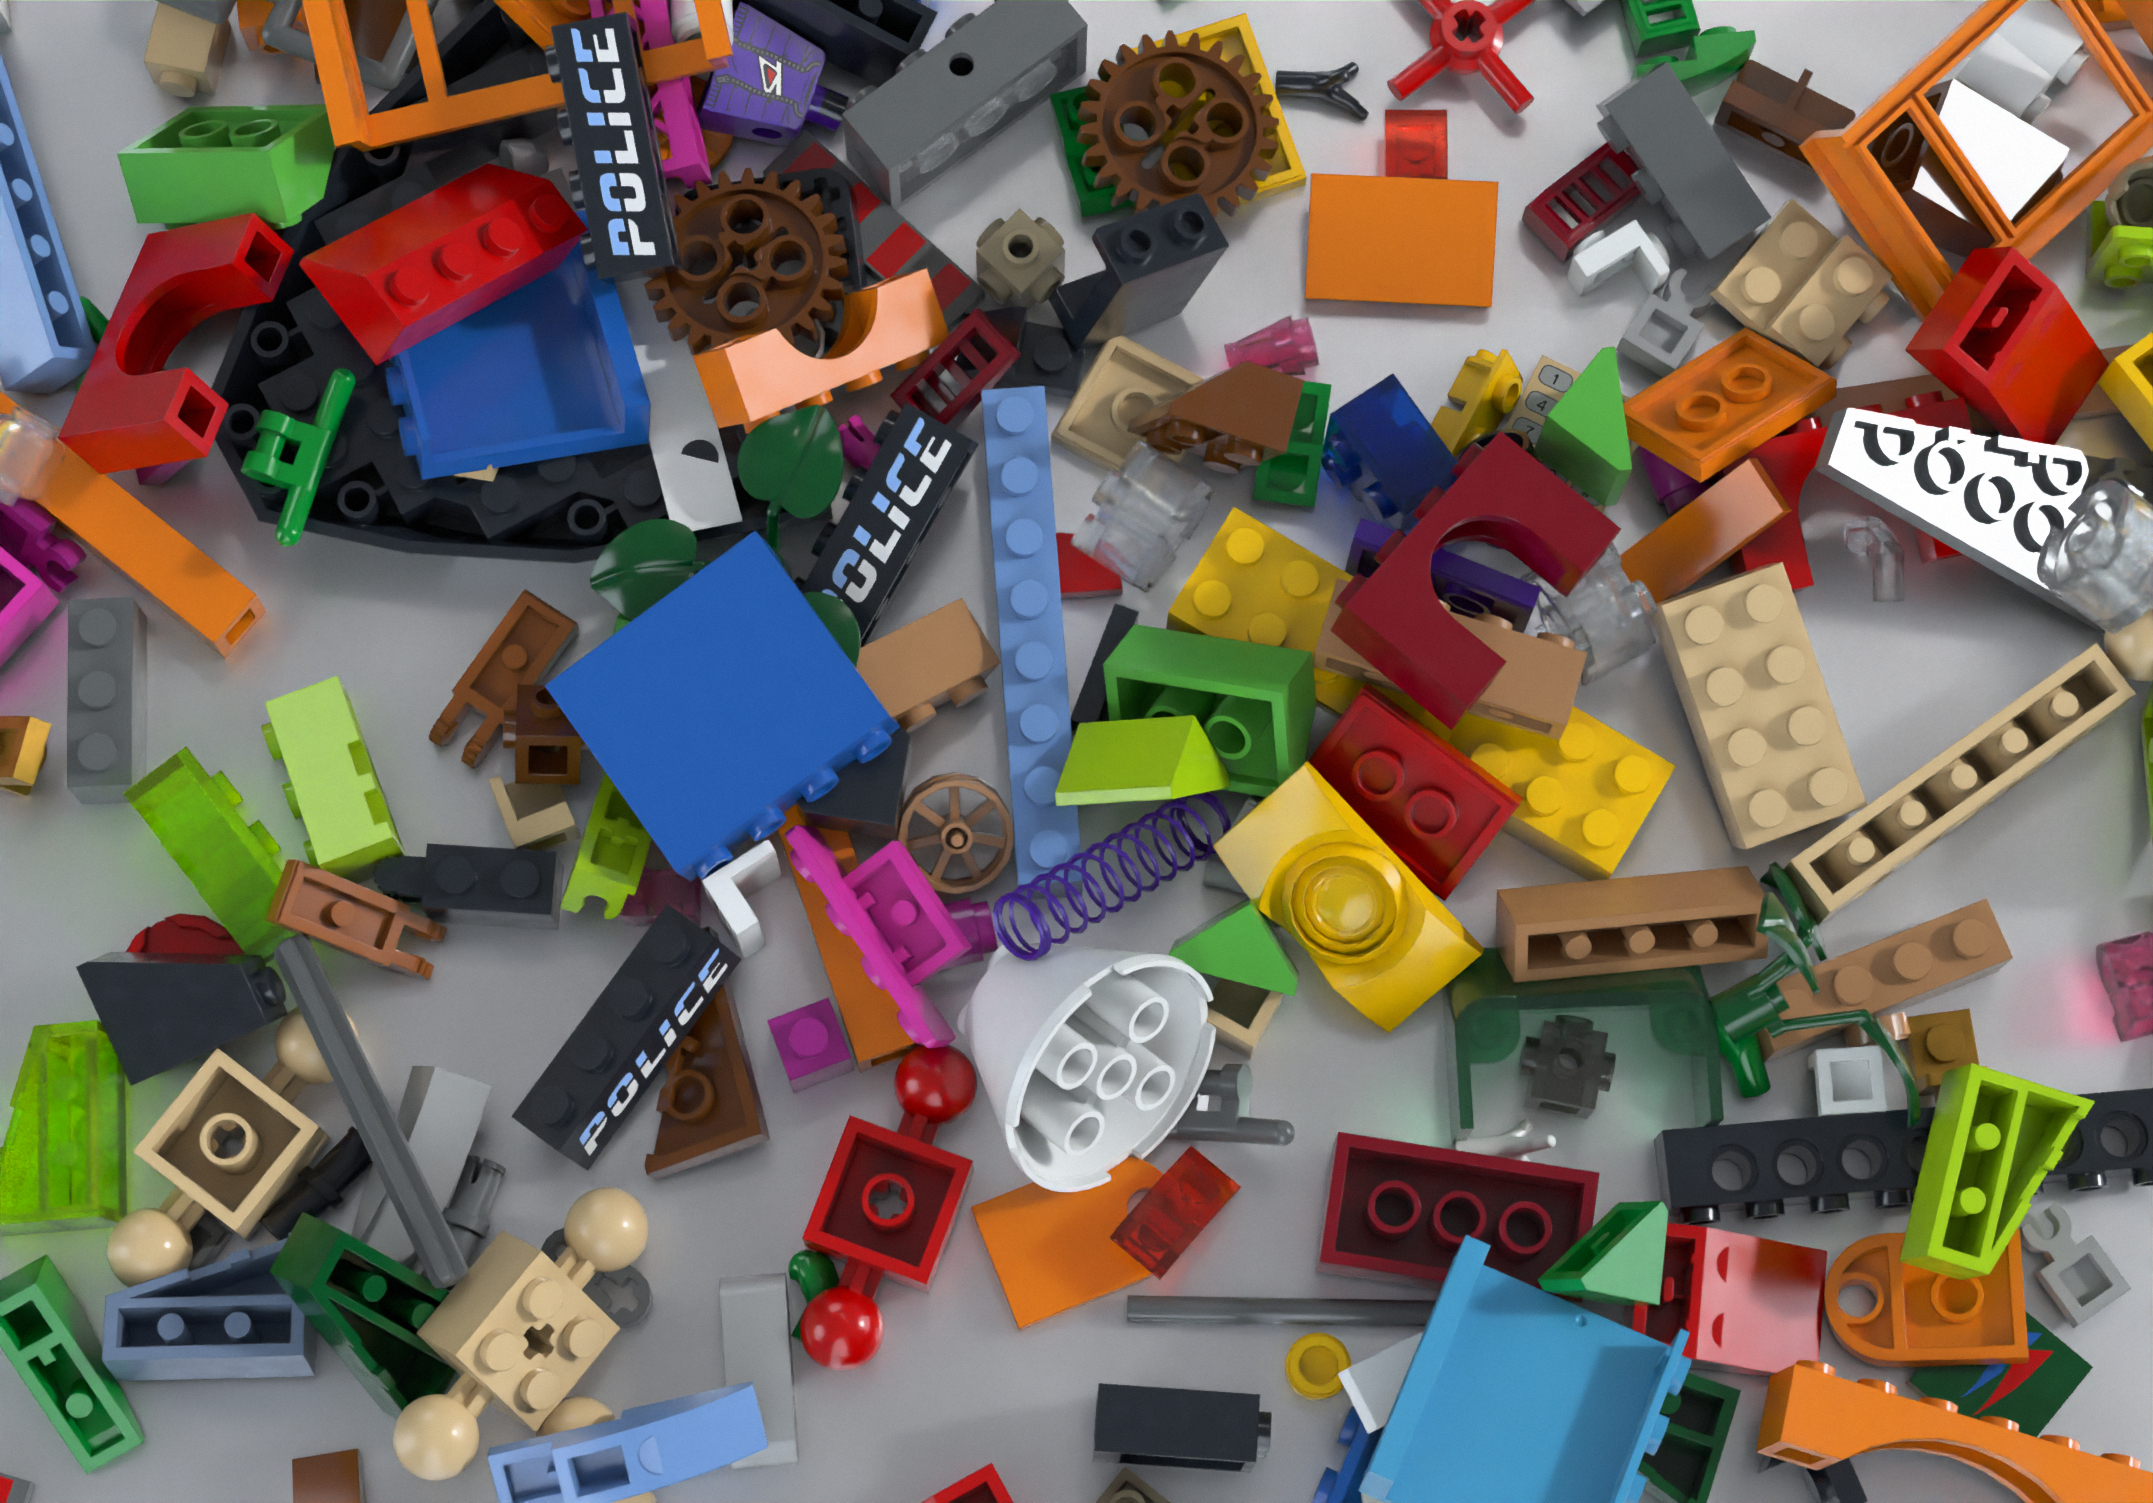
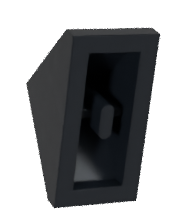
M902 727L890 735L892 743L874 759L866 763H860L856 759L837 772L838 784L821 798L813 802H807L804 797L797 800L799 816L806 826L897 840L912 756L911 739L905 729Z

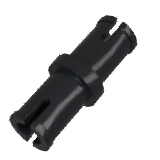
M351 1126L347 1130L348 1133L313 1169L306 1165L298 1174L301 1181L266 1217L260 1220V1223L278 1241L289 1237L288 1233L292 1232L302 1212L319 1219L329 1208L336 1211L344 1202L341 1195L373 1163L356 1128Z

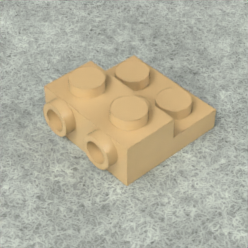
M1792 198L1780 207L1709 295L1745 327L1816 368L1821 365L1826 370H1829L1851 347L1852 341L1845 334L1856 320L1859 319L1863 324H1867L1888 302L1890 296L1882 289L1893 275L1848 235L1840 239L1836 238Z

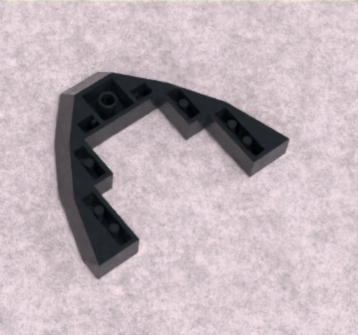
M486 0L478 4L437 45L448 96L549 73L545 51L493 0ZM420 63L369 112V115L428 101ZM566 105L362 152L351 145L336 147L324 198L301 213L302 220L293 226L287 227L281 237L294 250V253L274 300L244 307L211 388L229 404L216 434L215 441L259 522L277 525L289 489L255 480L241 472L247 451H255L260 433L256 431V426L262 410L280 412L296 421L312 425L330 376L339 368H346L354 374L355 386L303 529L305 532L407 554L575 564L597 560L602 551L615 537L637 523L650 519H669L652 453L602 479L587 453L499 467L493 482L471 478L458 485L453 475L422 480L416 455L405 456L399 433V418L406 417L403 405L392 406L390 402L385 370L392 367V363L389 359L378 365L372 361L299 265L303 257L499 157V147L502 140L514 138L534 139L558 127L557 109L566 107ZM743 424L718 428L742 522L693 531L697 538V543L750 534L753 531H767V509L771 501H761L753 498L744 489L739 478L737 467L738 453L743 441L749 434L746 433ZM706 440L691 441L681 452L683 455L715 463L719 461L716 447ZM285 443L279 460L293 465L299 447ZM831 504L825 511L811 519L797 518L782 507L779 513V528L833 519Z

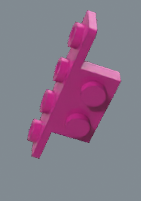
M795 825L785 833V837L793 847V850L789 852L793 865L808 882L817 883L829 901L825 905L829 919L843 935H851L865 955L861 958V965L865 973L881 990L887 989L901 1009L897 1012V1019L906 1034L917 1044L923 1042L927 1048L945 1047L956 1039L954 1032L922 985L970 950L972 946L902 842L891 841L847 874L815 826Z

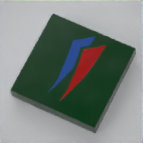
M2026 1312L2029 1353L2027 1364L1917 1367L1905 1384L1922 1398H1938L1956 1404L1958 1406V1414L1978 1420L1983 1416L2009 1419L2019 1424L2018 1432L2037 1437L2093 1366Z

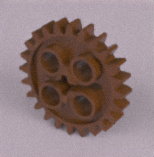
M1168 30L1162 46L1159 48L1156 47L1149 35L1145 34L1142 35L1139 42L1138 55L1130 47L1122 44L1115 57L1117 64L1106 59L1101 62L1097 72L1100 80L1090 79L1084 95L1091 101L1082 102L1077 113V118L1088 124L1079 128L1076 142L1093 145L1085 151L1081 163L1085 167L1101 166L1093 186L1097 189L1113 184L1117 188L1110 203L1113 207L1130 199L1135 202L1132 212L1133 216L1147 209L1150 210L1198 193L1203 197L1216 220L1218 207L1232 217L1240 206L1239 197L1250 202L1252 201L1259 189L1255 181L1265 182L1272 168L1265 160L1273 159L1278 149V143L1267 137L1275 133L1279 125V119L1262 115L1269 109L1273 96L1270 94L1254 95L1253 93L1262 77L1261 74L1254 73L1242 77L1238 73L1244 60L1242 54L1233 57L1226 63L1220 59L1223 42L1218 40L1206 52L1200 50L1199 34L1193 32L1186 47L1178 46L1173 30ZM1174 81L1180 84L1186 91L1187 96L1177 98L1166 94L1161 88L1160 82ZM1206 92L1211 93L1214 99L1205 104L1196 113L1188 131L1183 130L1178 133L1152 168H1143L1141 162L1150 157L1160 147L1167 130L1172 131L1176 129L1202 94ZM1212 120L1223 121L1233 130L1234 136L1228 138L1219 137L1210 130L1207 122ZM1128 123L1136 124L1144 129L1148 139L1143 141L1132 140L1126 137L1120 126ZM1174 163L1184 164L1190 167L1196 179L1191 181L1180 180L1173 176L1168 165Z
M745 168L741 183L732 185L726 172L720 171L718 177L719 188L712 191L701 180L695 181L698 198L693 202L684 196L676 194L674 200L679 215L677 217L673 216L683 270L649 276L653 279L644 284L648 299L658 301L653 306L657 321L659 323L670 321L667 328L671 339L676 342L689 335L687 344L691 355L701 353L708 345L713 348L743 335L777 328L795 349L794 337L799 334L813 342L818 340L813 320L818 319L830 323L834 321L833 309L826 300H844L843 284L836 279L849 276L846 259L839 257L847 252L843 235L834 234L838 226L833 213L820 215L823 210L821 197L815 194L802 201L803 190L801 182L797 179L790 183L783 191L780 190L776 171H771L762 185L755 184L751 168ZM752 219L762 223L752 233L740 234L733 231L737 224L744 220ZM782 231L788 233V235L778 236L777 238H775V236ZM707 260L716 263L711 271L703 275H692L687 272L691 265L698 261ZM796 260L805 264L800 271L792 275H782L776 272L777 268L786 261ZM716 297V300L711 304L703 303L704 300L714 299ZM750 301L759 305L748 316L738 317L730 314L731 309L740 302Z

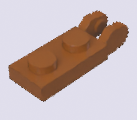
M528 590L522 591L452 689L454 696L433 725L428 736L429 740L439 747L445 746L455 736L471 707L486 717V719L474 736L467 742L461 761L471 768L475 769V767H478L494 747L502 732L504 710H517V684L540 685L579 630L578 623Z
M297 859L287 860L265 920L299 935L304 934L311 940L378 967H388L422 980L430 979L434 966L422 957L407 954L396 949L402 930L413 934L418 939L440 943L443 942L447 931L445 926L409 911L411 906Z

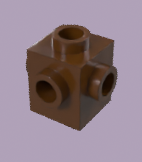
M517 684V710H504L503 749H516L515 784L580 785L581 750L590 749L545 687L546 684Z

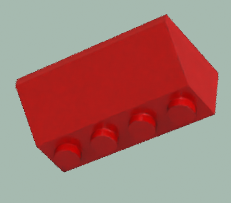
M487 163L303 257L299 265L372 361L378 365L558 268L579 242L581 234L586 233L588 229L549 179Z

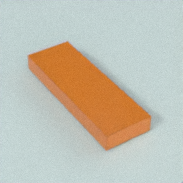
M1748 459L1606 565L1604 570L1637 620L1646 619L1651 615L1648 606L1677 596L1792 510L1758 459Z

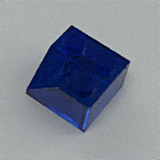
M1393 373L1330 414L1323 444V454L1325 456L1322 457L1321 464L1333 484L1340 490L1348 487L1356 500L1364 502L1379 522L1383 523L1388 519L1395 530L1400 529L1402 532L1413 529L1420 522L1413 516V513L1430 491L1438 485L1446 492L1458 479L1451 473L1457 464L1456 459Z

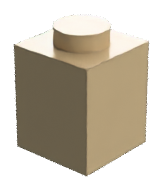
M158 2L144 57V63L154 83L163 91L180 97H193L195 92L215 95L232 28L229 20L227 19L222 24H214Z

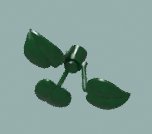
M811 405L767 419L747 435L738 453L737 467L744 489L757 500L771 501L767 509L766 542L783 563L782 566L791 579V568L778 553L781 547L779 539V513L781 508L783 507L791 515L800 519L817 517L834 501L843 476V447L840 433L828 410L820 405ZM650 519L629 527L606 546L592 570L590 585L592 590L606 599L617 611L633 621L711 562L695 561L697 538L689 527L674 520ZM822 592L804 593V597L857 669L861 650V636L858 622L853 612L835 596Z
M1777 862L1769 864V869L1761 877L1760 882L1770 886L1785 899L1797 919V934L1787 911L1772 891L1765 894L1761 903L1756 931L1773 940L1784 952L1758 974L1756 973L1710 998L1732 1042L1737 1044L1765 1028L1768 1029L1774 1039L1788 1031L1855 1023L1888 1054L1898 1069L1907 1095V1128L1917 1124L1921 1113L1920 1099L1911 1067L1897 1041L1875 1013L1870 1014L1866 1009L1781 1019L1779 1014L1790 1009V1006L1777 982L1798 968L1809 984L1813 995L1819 993L1818 979L1807 948L1811 945L1813 946L1820 962L1826 960L1828 956L1818 924L1809 908L1805 905L1795 883Z

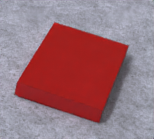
M1369 683L1364 685L1308 760L1315 770L1413 874L1444 902L1523 799Z

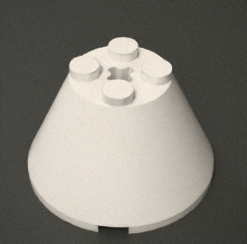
M1032 943L1029 945L1035 949H1038L1040 943ZM1051 944L1050 951L1034 961H1025L1014 956L1004 945L993 953L988 963V972L979 982L970 1002L959 1013L957 1027L967 1038L1012 1159L1017 1167L1033 1182L1043 1188L1057 1192H1078L1100 1186L1111 1181V1175L1107 1171L1119 1165L1132 1154L1140 1160L1144 1159L1175 1127L1201 1085L1210 1062L1216 1035V1027L1206 1021L1208 1018L1207 1001L1210 1002L1214 998L1207 982L1196 970L1180 959L1163 954ZM1024 946L1020 947L1023 950L1028 951Z

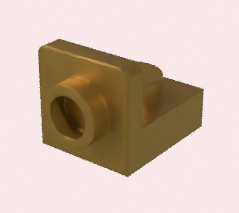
M0 716V789L15 795H28L30 793L37 773L41 770L46 760V741L51 727L50 723L32 716Z
M1970 1009L1907 1017L1911 1031L1909 1039L1905 1040L1908 1062L1916 1081L1919 1096L1934 1094L1935 1104L1937 1103L1945 1071L1970 1063L1980 1065Z

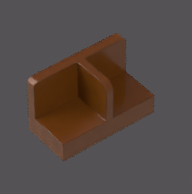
M1748 60L1736 81H1732L1713 123L1818 175L1798 146L1815 131L1844 129L1855 119L1856 114L1853 110L1808 88L1807 86L1813 75L1812 71L1805 68L1798 82L1754 60Z

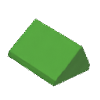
M1615 347L1602 348L1546 417L1534 448L1540 459L1602 506L1617 504L1632 471Z
M1249 897L1176 939L1169 952V956L1182 960L1197 972L1295 996L1299 971L1266 916L1256 908Z

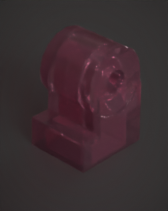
M671 864L669 869L652 870L644 865L635 895H627L623 908L616 918L628 926L650 927L666 904H668L696 925L701 926V879L698 876L690 882L677 874Z
M2146 931L2098 944L2096 947L2097 967L2115 1012L2112 1021L2120 1042L2153 1034V933Z

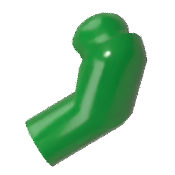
M1712 1009L1706 1014L1704 1019L1705 1037L1731 1065L1739 1094L1742 1097L1751 1098L1768 1092L1771 1084L1757 1034L1734 1044L1715 1009Z
M807 1249L798 1251L793 1255L788 1265L789 1277L792 1280H796L800 1285L807 1305L820 1292L838 1286L840 1279L835 1264L822 1252H813ZM800 1317L791 1337L802 1343L800 1337Z

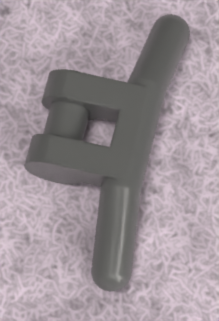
M1225 1064L1222 1070L1207 1068L1193 1100L1164 1140L1286 1146L1293 1141L1295 1130L1293 1125L1286 1120L1248 1117L1252 1092L1251 1070L1247 1064ZM1209 1095L1221 1096V1111H1207Z

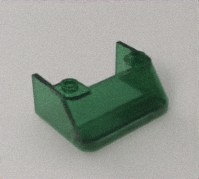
M1489 947L1484 948V952L1480 957L1442 988L1451 1145H1455V1141H1466L1474 1129L1470 1065L1496 1064L1512 1054L1520 1038V1014L1649 1010L1650 1031L1656 1044L1670 1055L1690 1057L1695 1127L1717 1126L1724 1120L1717 1018L1700 965L1514 983L1497 948Z

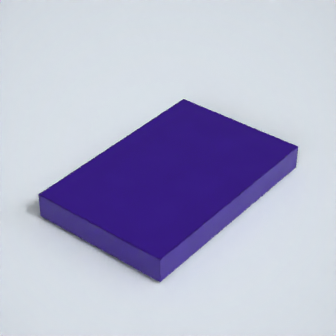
M1361 517L1352 540L1345 572L1353 577L1361 573L1364 577L1370 578L1380 567V564L1374 560L1375 555L1395 530ZM1440 549L1432 555V584L1438 599L1450 605V612L1473 619L1476 614L1498 616L1509 621L1513 625V631L1524 634L1541 592V587L1444 549Z

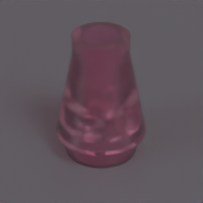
M1289 315L1236 342L1224 344L1229 368L1244 361H1249L1290 376L1306 375L1307 368L1320 365L1308 316L1293 320L1292 315Z

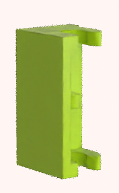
M604 772L590 809L560 908L577 914L585 905L587 896H599L607 901L604 917L610 920L620 914L627 895H635L652 837L606 772Z

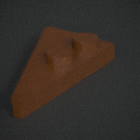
M711 927L702 928L719 940L718 933ZM728 977L666 1063L668 1077L665 1085L660 1090L656 1111L662 1114L654 1154L646 1155L644 1165L646 1174L654 1180H659L770 1140Z

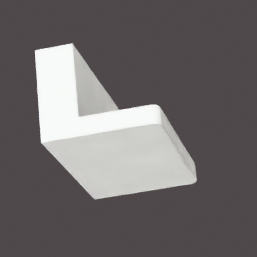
M769 840L762 842L701 880L711 909L744 959L766 946L759 920L745 899L782 876L776 850Z

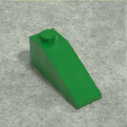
M48 1255L40 1257L1 1279L0 1347L84 1472L88 1474L142 1444L145 1437L118 1381H116L102 1361V1347L81 1304Z

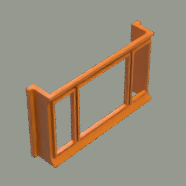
M302 0L333 140L337 148L351 145L362 152L566 105L562 83L553 84L549 73L448 96L427 0H406L428 101L369 115L344 0ZM612 0L615 14L627 12L636 21L648 86L729 67L726 57L733 56L721 0H694L702 38L646 51L643 48L633 0Z
M1986 0L1844 129L1815 131L1798 146L1876 259L1893 275L1891 280L1921 323L1925 321L1955 277V274L1866 146L1902 113L1907 111L1996 240L1989 248L2013 246L2027 260H2030L2103 193L2127 164L2141 158L2153 146V97L2149 98L2084 0L2056 1L2133 116L2014 225L1923 94L2027 0ZM2116 0L2153 55V0Z

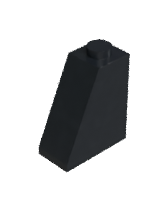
M109 952L76 966L131 1086L286 1016L288 1013L283 1003L286 1000L283 982L272 967L266 966L262 955Z

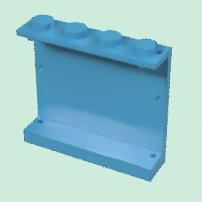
M1466 1235L1453 1258L1358 1491L1384 1503H1638L1647 1480L1646 1477L1637 1474L1644 1452L1655 1455L1670 1418L1659 1414L1667 1393L1674 1396L1678 1395L1691 1366L1692 1359L1682 1355L1690 1332L1680 1329L1670 1345L1652 1339L1483 1265L1491 1245Z

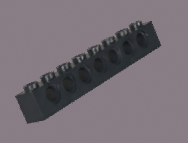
M2153 1088L2077 1094V1096L2095 1102L2086 1117L2079 1120L2064 1144L2062 1161L2058 1162L2053 1170L2047 1172L2034 1195L2044 1193L2043 1184L2068 1182L2069 1192H2087L2108 1188L2107 1178L2132 1176L2133 1186L2135 1187L2153 1186ZM1935 1107L1920 1108L1921 1113L1918 1123L1907 1128L1908 1109L1886 1112L1662 1130L1654 1139L1660 1199L1669 1211L1668 1216L1680 1215L1681 1224L1692 1226L1720 1222V1212L1745 1210L1746 1220H1765L1785 1216L1784 1206L1810 1204L1811 1214L1814 1215L1850 1210L1849 1201L1874 1199L1876 1209L1913 1205L1920 1172L1910 1165L1907 1158V1148L1910 1143L1914 1142L1927 1145ZM2104 1126L2116 1127L2124 1133L2128 1142V1151L2125 1157L2112 1155L2105 1149L2101 1140V1132ZM1856 1148L1867 1154L1872 1164V1172L1868 1179H1857L1847 1173L1842 1163V1155L1845 1149ZM1786 1153L1794 1154L1804 1161L1808 1171L1805 1184H1790L1780 1176L1777 1168L1779 1155ZM1728 1159L1740 1167L1743 1173L1741 1189L1726 1190L1716 1183L1712 1174L1714 1161Z

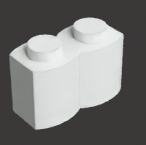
M2027 0L1981 46L1955 80L2032 126L2052 101L2044 93L2057 79L2065 85L2069 84L2088 61L2090 55L2083 51L2086 45L2061 8L2050 0Z

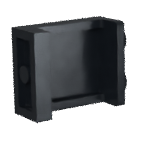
M1195 193L1097 228L1092 235V241L1104 261L1106 269L1055 287L1048 300L1076 352L1181 314L1229 247V244L1203 197Z

